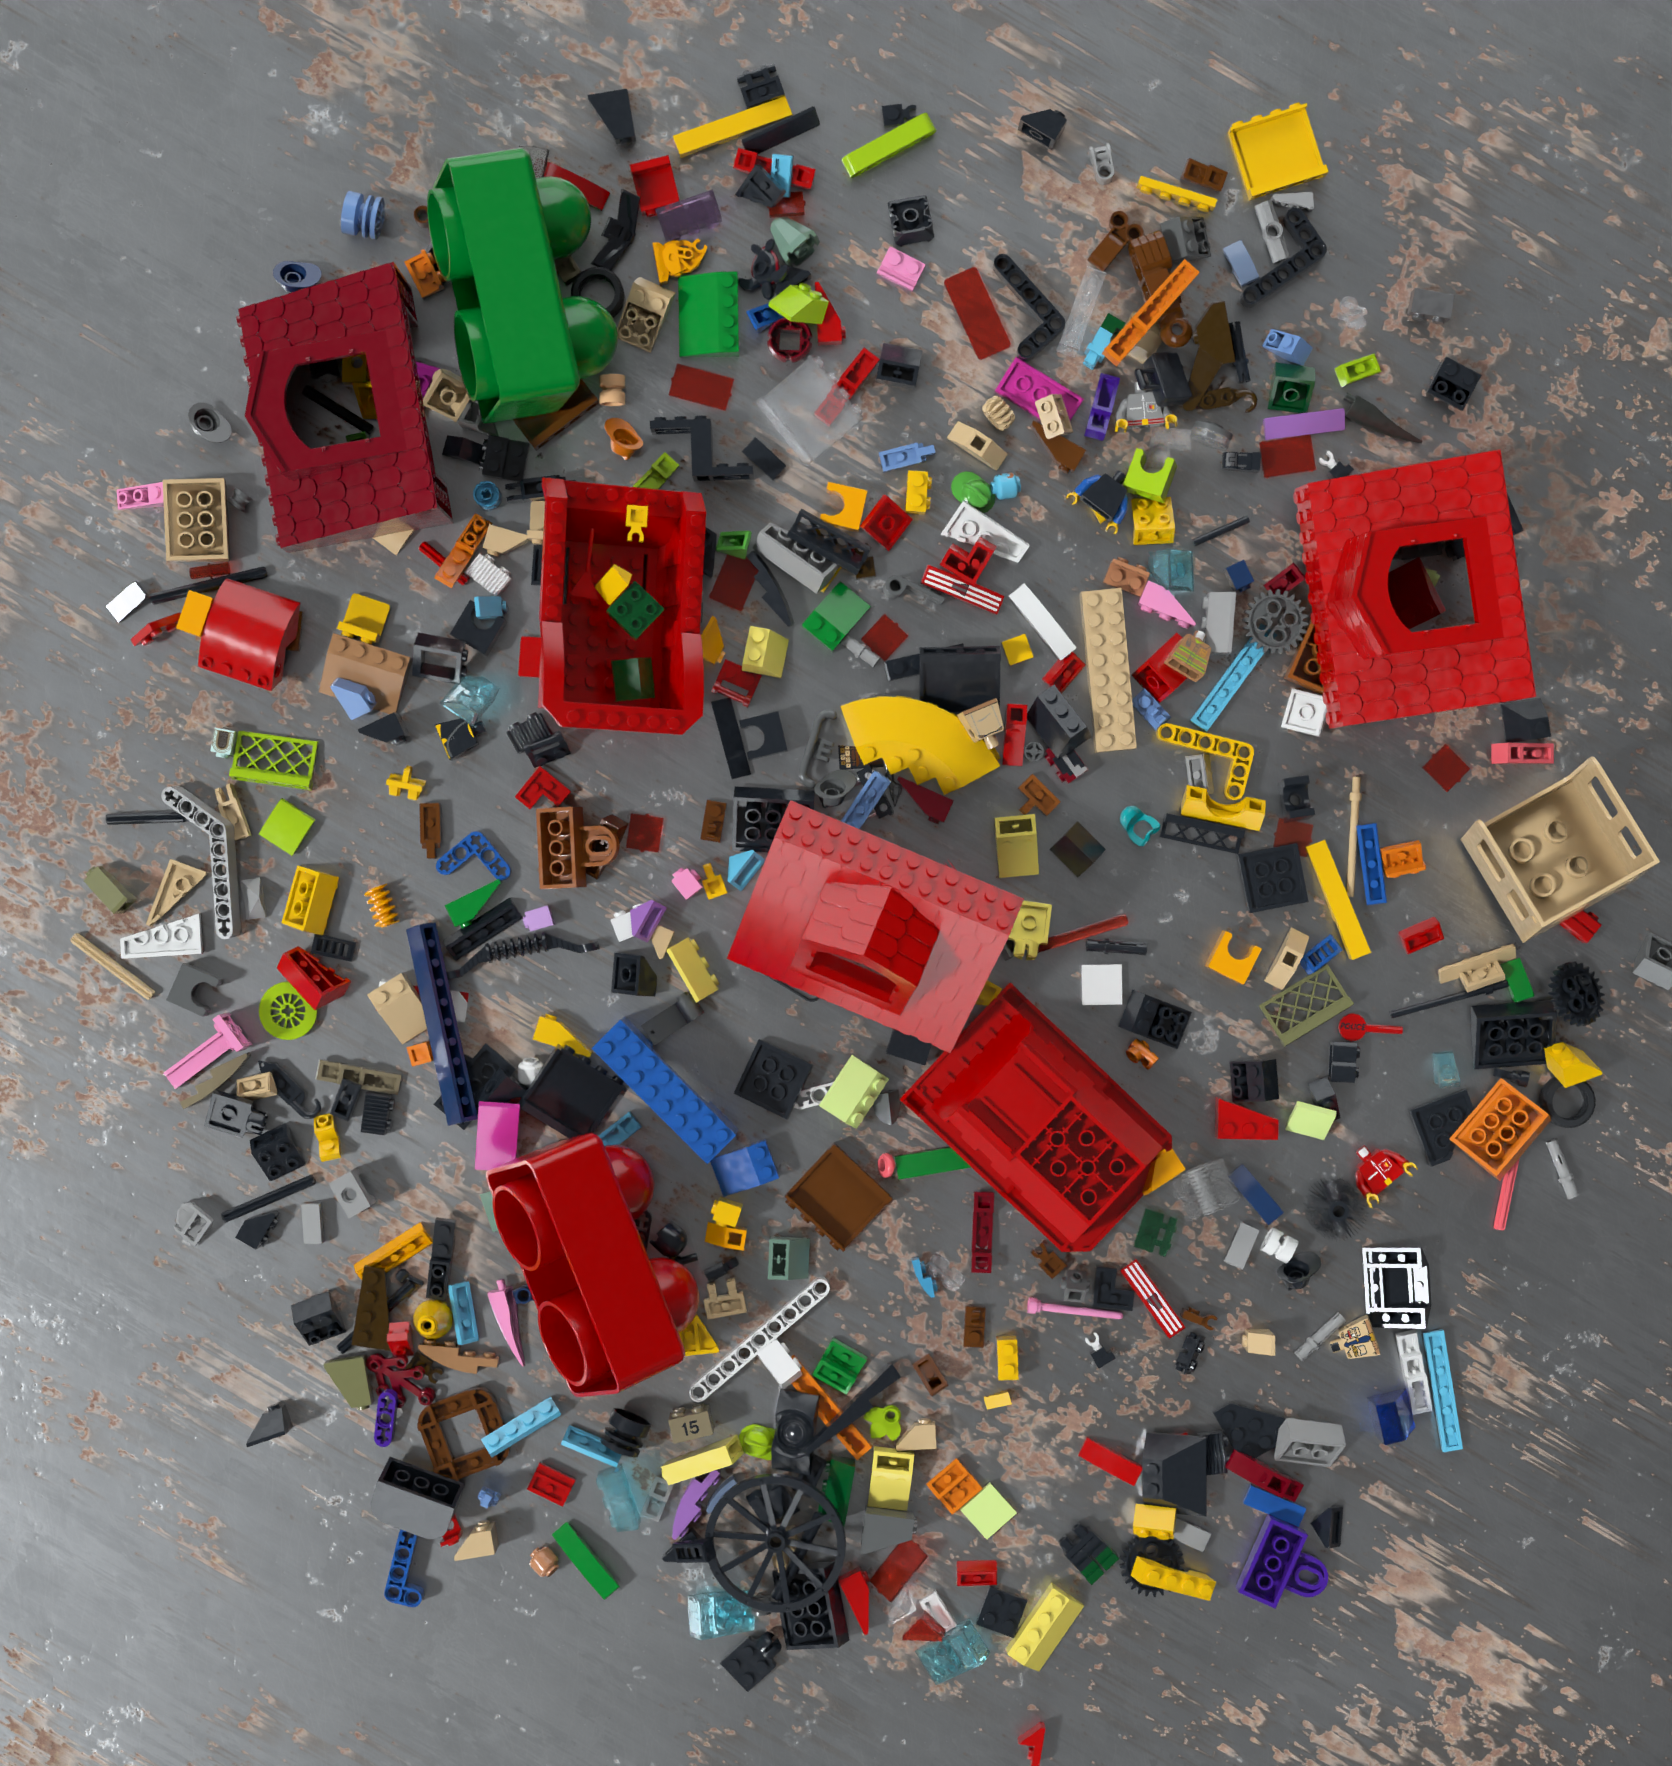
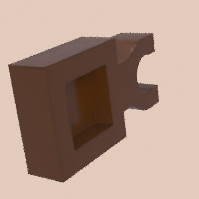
M1040 1242L1039 1246L1042 1248V1252L1037 1254L1034 1250H1031L1030 1253L1034 1257L1041 1259L1038 1265L1053 1279L1067 1265L1053 1250L1048 1254L1045 1245Z

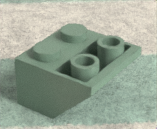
M770 1236L768 1279H807L810 1238Z

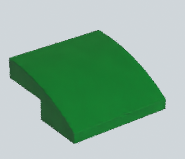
M833 1337L814 1369L812 1376L847 1395L868 1357Z

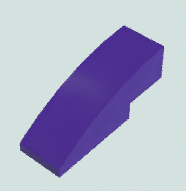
M1103 373L1100 374L1084 436L1101 441L1104 440L1120 378Z

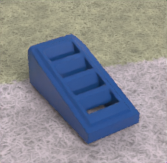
M1330 934L1304 953L1300 965L1310 975L1343 951L1333 935ZM1327 942L1329 943V945H1330V946L1332 947V949L1334 950L1333 953H1332V952L1330 951V949L1327 947V945H1326ZM1320 947L1327 954V957H1325L1324 954L1321 952V950L1319 949ZM1314 952L1321 960L1320 962H1318V960L1313 955Z

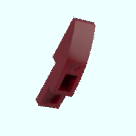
M1235 1449L1225 1465L1228 1470L1258 1487L1293 1502L1296 1501L1304 1487L1301 1481L1270 1468L1267 1464Z

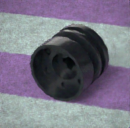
M613 1408L608 1422L615 1428L605 1427V1435L601 1436L600 1442L618 1454L634 1458L638 1457L640 1453L638 1448H642L643 1443L636 1437L646 1438L652 1424L633 1412Z

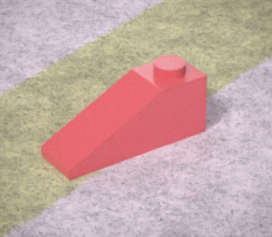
M1491 744L1492 764H1554V744Z

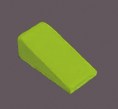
M1375 353L1342 364L1335 368V372L1341 387L1378 374L1381 372Z

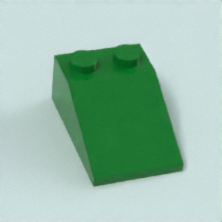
M840 581L804 621L802 628L833 653L871 606Z

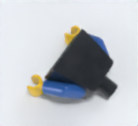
M1117 470L1113 477L1106 473L1102 476H1091L1084 479L1075 488V491L1067 494L1066 499L1073 495L1075 496V502L1072 504L1077 503L1079 500L1084 502L1108 520L1109 523L1106 530H1108L1109 526H1114L1116 530L1113 534H1116L1119 524H1121L1128 511L1127 489L1122 486L1126 475Z

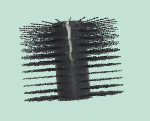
M1335 1176L1336 1180H1332V1182L1328 1180L1327 1184L1321 1180L1324 1188L1318 1182L1327 1197L1323 1199L1311 1191L1313 1195L1308 1200L1313 1207L1307 1208L1315 1212L1306 1211L1312 1214V1216L1307 1215L1313 1218L1312 1224L1315 1225L1316 1229L1323 1230L1324 1233L1327 1231L1331 1238H1334L1337 1242L1336 1237H1340V1235L1344 1237L1345 1233L1351 1237L1348 1229L1351 1232L1352 1230L1346 1223V1219L1349 1218L1361 1226L1357 1221L1362 1223V1220H1365L1361 1213V1210L1364 1209L1357 1205L1365 1207L1364 1204L1366 1203L1359 1199L1358 1196L1361 1194L1355 1190V1187L1353 1188L1350 1184L1345 1186L1341 1179ZM1339 1206L1336 1211H1333L1334 1207Z

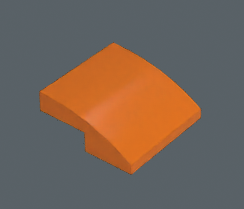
M957 1458L926 1483L938 1500L940 1499L952 1515L983 1489Z

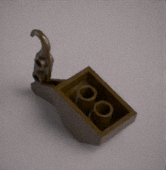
M1225 301L1211 302L1195 325V331L1192 332L1193 343L1198 344V351L1188 382L1192 396L1182 406L1186 411H1193L1197 406L1209 410L1229 406L1242 397H1249L1252 404L1245 412H1252L1257 406L1258 399L1256 394L1249 389L1239 390L1225 387L1206 391L1222 364L1235 362Z

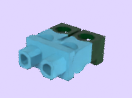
M1108 313L1092 343L1088 344L1084 352L1087 356L1084 359L1083 365L1093 370L1097 362L1102 363L1105 358L1102 354L1103 350L1109 345L1113 334L1117 335L1126 323Z

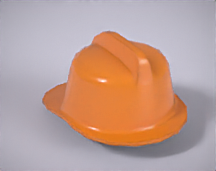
M609 418L606 420L604 428L611 438L612 451L622 456L625 460H629L637 449L642 448V439L625 420L620 418Z

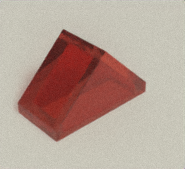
M924 1610L907 1627L902 1640L942 1642L946 1629Z

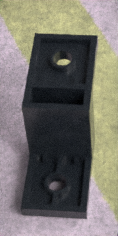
M677 416L674 417V420H666V417H655L653 421H650L652 435L691 434L692 477L694 482L754 480L753 466H749V463H737V466L729 467L727 463H720L713 467L711 419H707V416H695V419Z

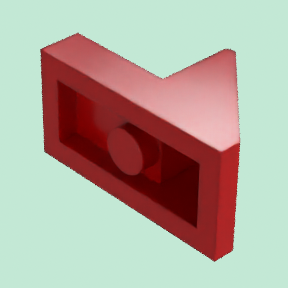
M1039 1722L1017 1738L1018 1744L1032 1746L1028 1748L1027 1759L1030 1760L1031 1766L1040 1765L1046 1729L1044 1722Z

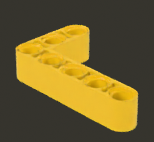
M1169 723L1158 727L1156 736L1161 742L1231 759L1224 787V795L1227 799L1233 801L1243 796L1254 756V749L1250 744ZM1167 727L1170 729L1171 736L1169 738H1164L1161 735L1162 728ZM1183 732L1190 735L1188 743L1181 741V734ZM1202 737L1209 739L1210 745L1208 748H1203L1200 745ZM1222 742L1229 745L1227 753L1220 751L1219 747ZM1241 747L1248 749V756L1246 758H1242L1239 755ZM1237 766L1241 767L1244 771L1242 777H1237L1234 774V769ZM1231 786H1236L1239 790L1236 797L1231 796L1229 793Z

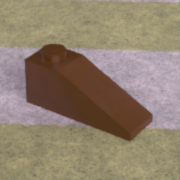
M1033 420L1030 426L1054 463L1058 465V469L1066 474L1069 472L1073 474L1086 449L1061 435L1047 439L1043 426Z
M611 814L602 818L599 826L611 828L617 834L620 843L629 823ZM596 840L593 842L592 848L595 852H605L609 848V843L606 840ZM606 866L586 867V874L597 880Z

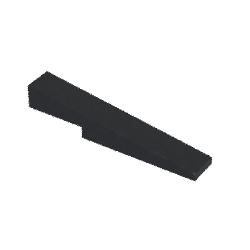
M887 1363L801 1449L803 1453L809 1455L872 1409L873 1406L869 1400L901 1378L894 1365Z

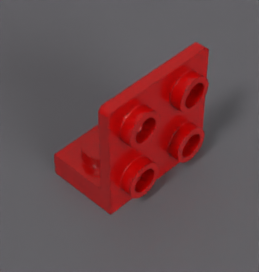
M521 637L518 671L520 677L539 678L541 637Z

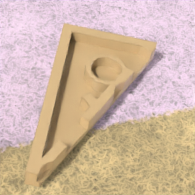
M170 859L146 925L153 926L205 878L208 872Z

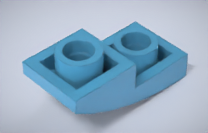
M919 1257L911 1258L915 1274L922 1288L931 1298L935 1297L934 1292L938 1291L936 1279L932 1280L931 1275L923 1276L922 1274L926 1273L924 1261L920 1262Z

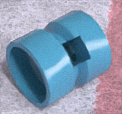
M483 481L474 488V500L481 508L491 511L500 506L502 493L494 483Z

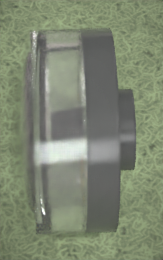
M1195 421L1190 434V438L1210 448L1223 451L1228 450L1233 434L1223 429L1221 425L1202 421Z

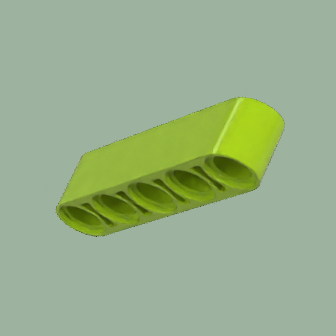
M926 112L847 154L841 161L849 176L854 178L932 136L937 130Z

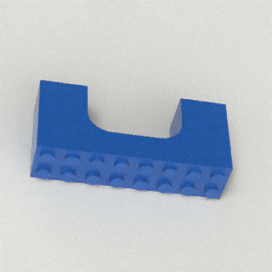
M626 1016L623 1017L591 1049L708 1164L737 1135L738 1128L711 1101L708 1103L700 1097L658 1055L652 1047V1042Z

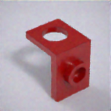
M455 1514L452 1518L454 1527L451 1530H447L442 1536L441 1547L447 1544L452 1546L458 1543L463 1534Z

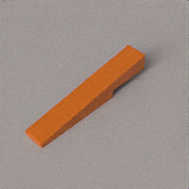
M1184 259L1109 343L1102 354L1117 367L1200 272Z
M802 1365V1368H800L802 1376L791 1384L798 1392L820 1395L818 1416L826 1425L841 1408ZM851 1423L836 1434L837 1438L856 1460L873 1447L854 1423Z

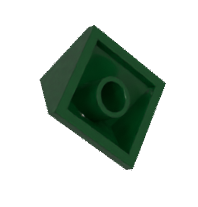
M651 657L611 661L615 702L655 698Z

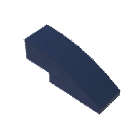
M1243 1164L1230 1173L1231 1176L1228 1175L1238 1191L1267 1225H1270L1284 1213Z

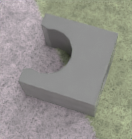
M357 1167L329 1183L348 1218L355 1216L377 1202L374 1195H369L359 1177L361 1173ZM348 1189L355 1191V1199H350L347 1196Z

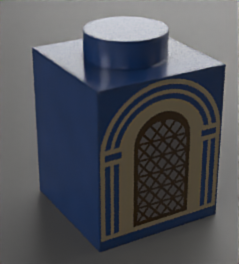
M1245 560L1223 570L1233 592L1239 589L1241 593L1251 588L1250 584L1254 582V579Z

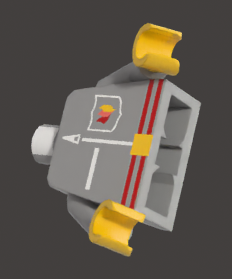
M1138 382L1134 383L1135 394H1128L1116 411L1115 432H1118L1120 427L1124 429V433L1127 432V429L1161 427L1164 421L1166 429H1169V423H1174L1175 427H1177V417L1172 414L1170 407L1157 406L1153 392L1140 390Z

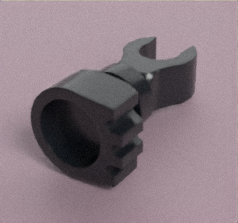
M1495 1068L1493 1076L1509 1079L1513 1083L1518 1081V1086L1527 1087L1530 1072L1521 1070L1519 1074L1515 1070L1510 1072Z

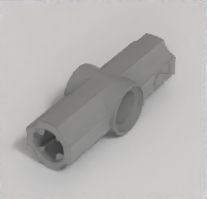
M1272 200L1262 202L1255 206V211L1262 229V238L1267 244L1272 263L1278 264L1290 258L1282 234L1283 227L1278 221ZM1268 229H1275L1277 236H1270Z

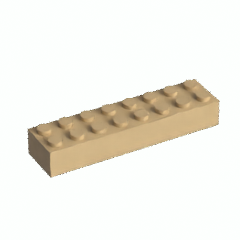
M1122 588L1083 591L1080 593L1094 753L1133 750L1137 748Z

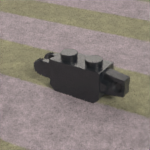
M550 475L521 479L517 483L505 484L506 490L521 488V495H510L506 497L507 502L523 501L525 503L545 500L542 478L566 480V477Z

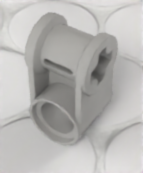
M1106 143L1105 146L1097 148L1089 147V156L1096 182L1101 185L1109 184L1114 175L1110 144ZM1102 170H1106L1109 172L1110 175L1108 177H1103L1100 175L1099 172Z

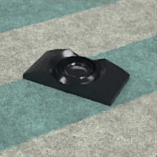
M787 1389L780 1390L775 1412V1435L771 1448L772 1469L811 1475L814 1451L808 1455L804 1454L801 1449L816 1435L820 1395Z

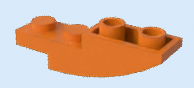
M476 513L474 514L435 575L436 580L453 588L486 537L489 524L492 525V522Z

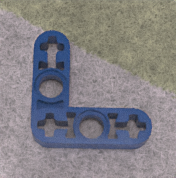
M478 831L467 835L436 863V869L440 874L449 875L476 854L496 879L506 880L511 875L509 864L484 834ZM480 836V843L483 846L487 843L488 847L483 848L479 853L477 850L481 848L477 844L473 845L471 843L473 842L472 837ZM459 847L466 850V856L463 859L456 857L455 852ZM487 850H492L495 854L491 862L484 859V853ZM451 854L453 859L457 861L458 864L455 865V863L452 862L448 866L450 868L449 871L445 869L441 870V867L443 866L441 862L450 861L451 858H449L448 856ZM498 858L501 860V862H499L498 865L501 868H507L505 870V876H498L497 873L499 872V870L496 866H494L493 869L490 867V865L496 863Z

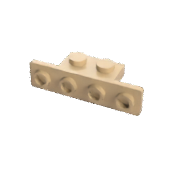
M1514 944L1502 946L1499 949L1484 952L1470 959L1446 965L1438 970L1439 981L1443 984L1460 978L1466 991L1470 992L1505 980V974L1499 964L1515 959L1516 947Z

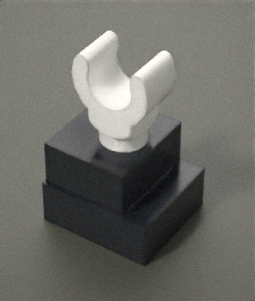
M1330 451L1326 452V455L1329 456V461H1324L1322 458L1319 459L1320 464L1331 468L1327 474L1330 479L1349 476L1354 470L1349 464L1345 467L1340 461L1336 463Z
M1093 1332L1096 1337L1095 1341L1090 1342L1087 1337H1085V1341L1093 1347L1094 1350L1090 1352V1355L1099 1369L1116 1358L1111 1350L1106 1352L1103 1345L1101 1346L1099 1343L1098 1334Z

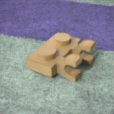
M735 1277L727 1279L729 1294L720 1296L717 1295L715 1281L707 1282L709 1298H704L707 1320L747 1312L743 1291L737 1292Z

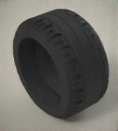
M591 267L579 273L573 281L571 297H581L583 287L592 280H606L611 283L615 291L612 303L606 308L612 318H614L620 312L625 298L624 289L618 276L603 267Z
M1556 1077L1551 1078L1542 1088L1539 1098L1540 1108L1549 1114L1550 1122L1564 1128H1574L1586 1123L1591 1118V1115H1593L1596 1106V1098L1592 1087L1586 1081L1574 1085L1582 1094V1106L1574 1116L1562 1118L1554 1111L1552 1100L1557 1089L1563 1085Z

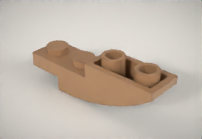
M424 1339V1342L418 1345V1349L432 1360L451 1369L466 1373L477 1374L479 1366L497 1368L500 1365V1356H495L496 1353L484 1352L483 1355H479L471 1350H465L461 1353V1345H456L455 1341L436 1343L434 1339Z

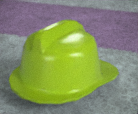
M756 1424L746 1426L739 1435L744 1453L753 1457L771 1460V1448L775 1429Z

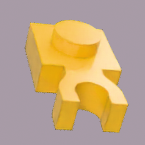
M627 505L626 527H631L627 541H632V535L636 533L640 537L639 542H643L644 535L641 528H647L648 506Z

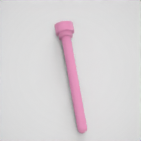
M1028 1298L1027 1313L1031 1314L1049 1311L1111 1319L1123 1318V1313L1120 1311L1041 1303V1300H1037V1298Z

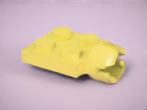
M1023 901L1008 940L1014 941L1015 944L1014 957L1022 960L1025 950H1027L1026 960H1035L1038 955L1039 945H1047L1052 905Z

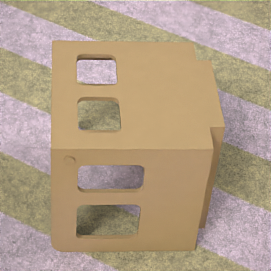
M1593 756L1588 758L1564 779L1485 823L1480 819L1475 821L1461 838L1462 843L1523 943L1636 881L1660 862L1600 763ZM1595 777L1598 778L1618 811V814L1613 818L1591 784ZM1626 826L1642 850V853L1637 857L1621 833V830Z

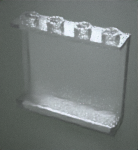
M809 355L803 364L768 394L755 401L805 465L812 463L864 419L861 415L863 412L856 403H851L848 399L850 397L848 392L843 387L839 388L836 384L838 381L831 372L827 373L823 367L825 366L824 362L819 356L815 357L814 355Z

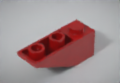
M1006 705L1002 765L1022 766L1028 705Z

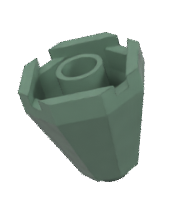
M786 216L777 217L771 223L770 230L783 261L790 267H793V263L796 266L802 264L814 253V244L818 246L820 243L818 236L813 230Z

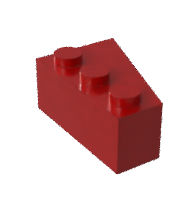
M297 946L283 953L277 969L314 1010H317L344 996L351 980L341 978L334 973V969L331 967L328 969L318 963L319 959Z
M1215 1097V1137L1217 1139L1278 1140V1119Z

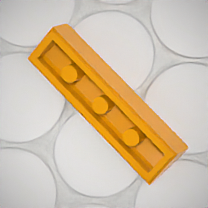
M420 1222L355 1263V1273L362 1280L365 1265L385 1268L387 1273L431 1245L433 1240Z

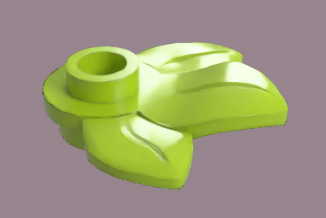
M888 1405L884 1408L873 1407L865 1413L864 1419L872 1423L870 1428L872 1439L881 1438L886 1434L892 1441L898 1438L901 1432L899 1424L901 1412L898 1407L894 1405ZM888 1412H894L895 1416L889 1418L887 1414Z

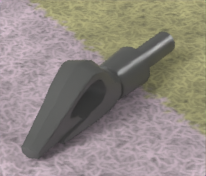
M883 760L886 773H884L885 777L892 781L889 785L893 805L896 807L902 792V786L894 781V774L890 775ZM895 787L899 788L897 796L894 794Z

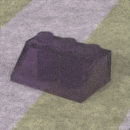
M713 189L655 209L665 241H678L685 234L695 235L702 228H715L722 222Z

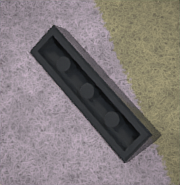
M812 106L742 139L743 149L756 152L758 155L819 126L820 121L815 107Z
M731 698L712 701L711 705L731 779L751 775Z
M508 898L473 920V924L463 929L461 928L445 938L443 943L456 961L523 917L511 898Z

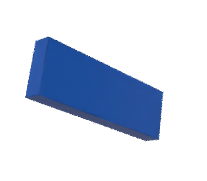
M1250 1484L1243 1500V1504L1297 1527L1300 1526L1306 1511V1507L1278 1497Z

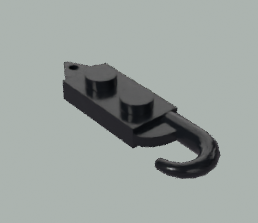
M258 1061L261 1074L272 1073L277 1094L301 1117L313 1119L319 1115L321 1104L318 1099H314L316 1103L315 1111H306L301 1106L305 1099L304 1090L276 1062Z

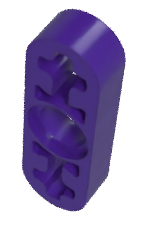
M392 1389L384 1390L378 1398L374 1441L380 1447H387L394 1439L398 1394ZM388 1395L392 1401L389 1403L388 1408H385L387 1406V1399L385 1397ZM384 1413L390 1415L391 1422H384L381 1419V1415ZM384 1428H387V1430L385 1431V1437H387L386 1440H383V1437L381 1436L384 1432Z

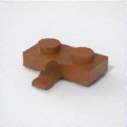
M1033 774L1018 787L1029 799L1019 809L1023 815H1026L1036 806L1047 816L1061 802Z

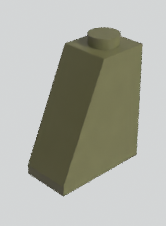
M92 867L86 873L87 878L84 882L113 914H124L137 900L104 867Z
M363 1354L326 1361L324 1369L350 1407H357L358 1410L370 1408L369 1405H372L374 1402L370 1372L366 1365L367 1355Z

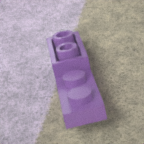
M721 1469L708 1472L703 1479L696 1476L687 1486L679 1502L672 1532L674 1540L678 1536L682 1538L689 1529L687 1525L691 1521L695 1522L702 1514L700 1512L702 1505L697 1501H702L708 1494V1491H706L710 1485L715 1486L720 1480L721 1476L719 1474Z

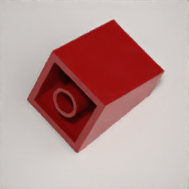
M1177 632L1131 674L1158 703L1164 700L1188 678L1164 664L1165 659L1180 639L1183 638Z

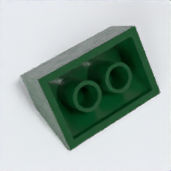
M831 1455V1460L826 1461L825 1472H828L827 1480H823L821 1492H825L827 1498L837 1509L845 1527L855 1472V1459ZM819 1504L818 1511L826 1514V1511Z

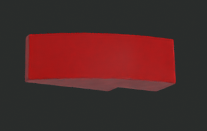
M1088 1437L1078 1456L1133 1486H1135L1142 1472V1465Z

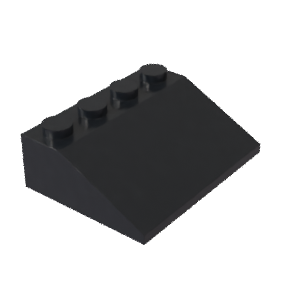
M735 786L732 851L753 850L755 852L768 853L790 800L814 810L815 791Z
M1550 1000L1471 1006L1473 1068L1488 1069L1546 1064L1544 1048L1552 1046L1556 1041L1557 1011L1553 1009L1554 1004Z
M835 1561L806 1565L824 1582L831 1573ZM798 1568L788 1587L790 1600L802 1598L818 1588L800 1568ZM773 1570L774 1586H776L780 1575L778 1570ZM838 1578L831 1589L818 1601L796 1611L780 1613L786 1650L839 1648L850 1640Z

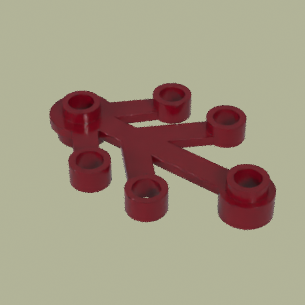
M376 1353L368 1357L366 1365L371 1372L375 1373L378 1383L376 1388L378 1396L383 1392L380 1388L384 1390L390 1389L385 1382V1374L389 1377L392 1389L398 1394V1399L402 1402H398L397 1408H402L406 1403L401 1386L416 1395L420 1404H432L436 1398V1393L432 1388L425 1387L420 1389L406 1379L408 1377H413L415 1380L422 1379L425 1375L423 1367L416 1366L412 1369H403L409 1362L408 1357L405 1355L385 1358L382 1354ZM396 1365V1367L403 1370H393L388 1366Z

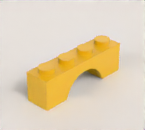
M1187 785L1181 804V816L1260 831L1265 816L1266 800L1245 797L1236 804H1220L1210 798L1207 789Z
M1139 1556L1136 1557L1131 1576L1142 1584L1208 1601L1211 1599L1216 1581L1207 1574L1188 1570V1572L1175 1570L1154 1560Z

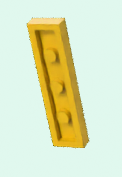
M1140 176L1136 187L1144 194L1151 195L1154 193L1159 195L1161 199L1168 201L1174 199L1179 201L1180 205H1193L1203 212L1213 211L1217 203L1216 198L1144 176Z

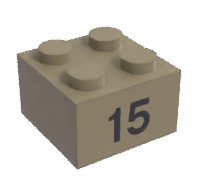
M704 1402L693 1404V1408L685 1409V1407L673 1409L668 1419L673 1444L713 1435L715 1426L709 1404L704 1405Z

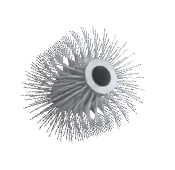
M1220 1159V1169H1218V1160L1217 1162L1215 1160V1162H1209L1207 1165L1205 1163L1203 1165L1199 1164V1166L1192 1167L1190 1170H1185L1186 1172L1180 1173V1176L1178 1177L1177 1175L1176 1192L1178 1194V1183L1179 1201L1182 1202L1185 1209L1187 1203V1212L1190 1215L1188 1216L1190 1220L1191 1217L1192 1219L1193 1217L1198 1219L1201 1215H1210L1214 1212L1217 1213L1219 1210H1224L1222 1208H1225V1205H1232V1199L1233 1203L1234 1199L1237 1202L1228 1188L1230 1187L1228 1178L1226 1189V1172L1224 1170L1225 1174L1223 1175ZM1174 1177V1181H1173L1172 1179H1171V1181L1174 1182V1186H1173V1187H1174V1190H1175V1177Z

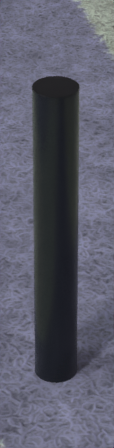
M1247 515L1193 538L1192 542L1194 546L1216 538L1250 523L1249 517Z

